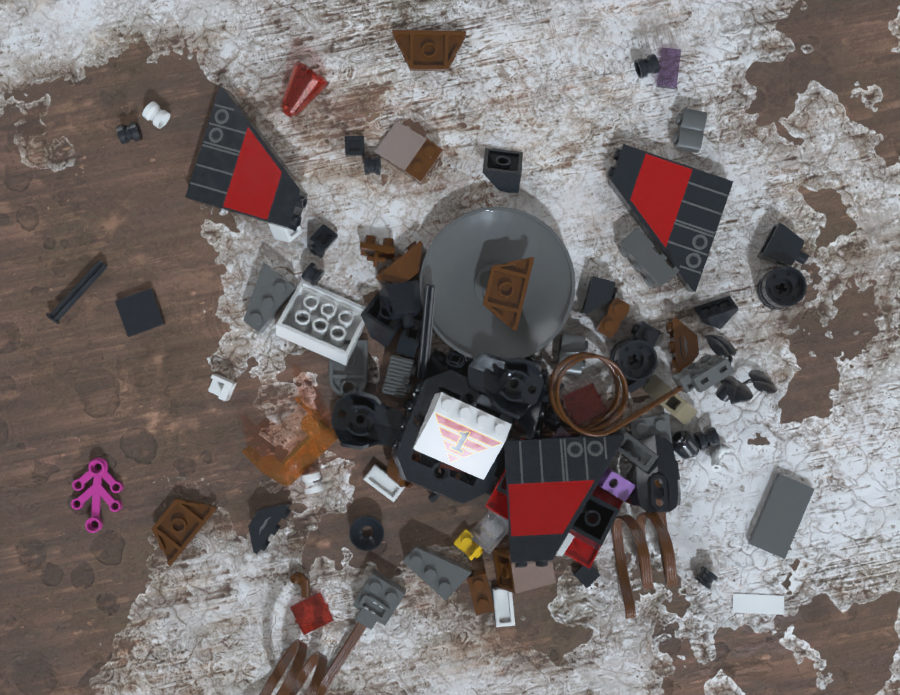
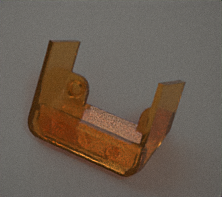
M302 395L297 396L294 400L308 413L301 421V428L308 436L281 462L272 455L262 458L251 445L241 451L263 474L284 486L293 484L336 441L332 425Z

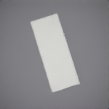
M733 593L732 612L783 615L784 596Z

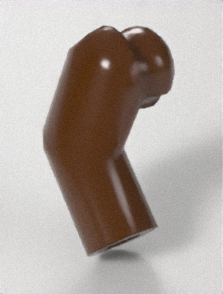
M301 572L292 574L290 581L301 587V598L311 597L309 578Z

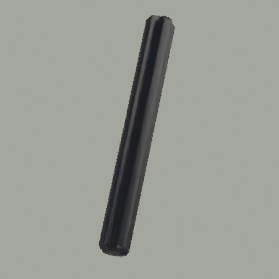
M431 284L426 285L424 290L417 378L422 380L428 378L436 296V286Z

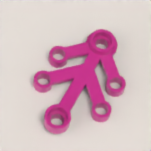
M101 457L92 459L88 466L89 471L72 483L73 489L80 491L85 488L86 482L94 477L93 485L80 497L73 499L71 502V507L79 510L92 497L91 518L85 523L86 530L90 533H95L103 527V521L100 518L101 497L109 505V509L112 512H117L123 507L122 502L115 500L102 485L103 478L110 485L113 493H119L124 488V484L121 481H116L108 472V463ZM98 463L102 466L101 470L97 469ZM78 481L82 484L81 488L77 487ZM115 484L120 486L119 490L115 489ZM76 500L80 502V507L76 506ZM114 503L118 504V509L113 507ZM94 521L98 522V527L94 526Z

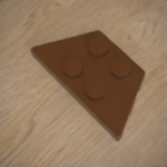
M392 30L393 37L410 71H449L466 38V31Z
M535 257L491 267L482 305L513 331H517Z
M176 498L152 527V531L159 541L160 549L164 551L168 561L166 562L169 566L173 565L218 509L217 506L182 498Z

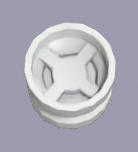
M154 101L149 103L142 113V116L148 121H153V125L158 129L164 127L170 119V113L166 110H161L160 106Z
M320 471L301 475L302 481L305 483V494H313L324 490L323 484L320 483Z

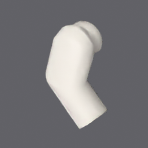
M720 444L710 456L712 470L719 471L721 469L720 458L722 455L726 456L729 453L727 445Z

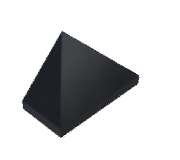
M727 296L696 306L694 311L702 323L721 329L738 311V307L731 296Z

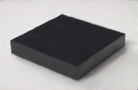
M153 288L115 301L128 337L166 324Z

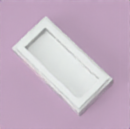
M374 464L363 479L392 502L397 499L405 486L400 487L387 476V472L377 464Z
M498 587L492 588L496 627L515 626L512 593Z

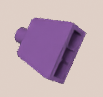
M607 468L598 484L624 502H626L636 486L610 468ZM613 479L617 481L615 487L610 485Z

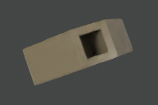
M655 374L642 387L654 400L672 390ZM678 393L660 404L685 426L698 413Z

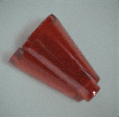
M296 61L280 105L283 108L282 112L290 118L292 116L297 117L327 87L329 82L308 66Z

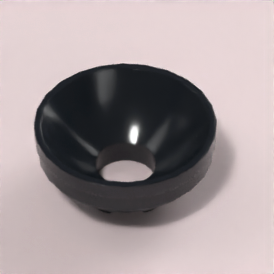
M369 515L362 516L352 523L349 537L357 549L371 551L382 543L384 528L377 518ZM371 526L374 531L373 534L365 536L362 533L363 527Z

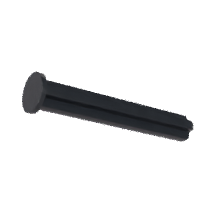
M98 260L46 316L54 323L59 324V320L108 266L103 261Z

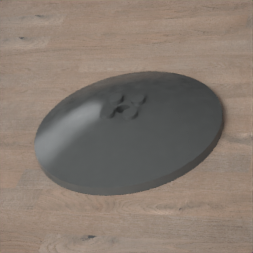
M487 207L468 212L456 218L441 230L433 240L421 268L420 297L423 306L425 286L428 284L436 286L433 329L446 344L457 352L473 359L481 353L505 358H525L548 345L565 325L575 297V272L571 257L564 243L545 222L518 209ZM535 257L517 331H513L482 305L491 267Z

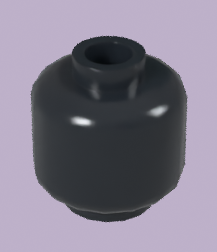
M678 431L673 435V449L681 458L689 459L698 455L700 441L690 431Z

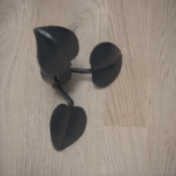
M704 336L712 351L721 357L728 358L731 364L732 356H735L737 353L734 346L721 336ZM751 370L748 373L751 379L743 383L733 376H727L720 381L722 385L715 394L724 402L730 400L731 404L750 401L753 398V394L747 386L748 383H753V386L758 391L767 394L776 393L778 390L771 379L763 372Z

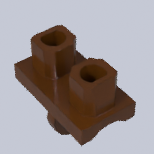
M366 235L364 242L360 244L361 256H367V261H373V267L377 268L379 262L386 263V259L392 260L395 257L393 238H384L383 245L376 244V237Z

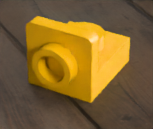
M467 528L454 541V544L471 561L474 557L477 559L484 551L482 549L484 547L483 542Z

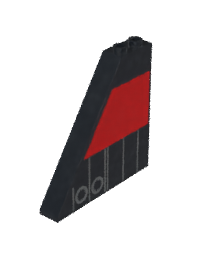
M219 87L185 198L296 231L297 227L301 224V214L303 208L307 205L308 194L234 96L225 88Z
M623 144L620 149L617 148L613 159L616 162L614 167L609 169L607 178H610L608 185L648 239L654 244L660 255L664 254L667 257L665 261L672 269L676 266L680 270L675 275L688 292H696L734 181Z
M624 435L505 441L511 564H515V568L528 567L527 564L536 563V567L548 566V563H552L622 445Z

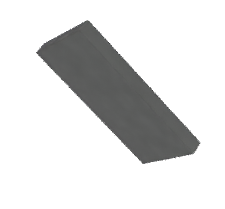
M777 473L748 543L785 559L814 492V488Z

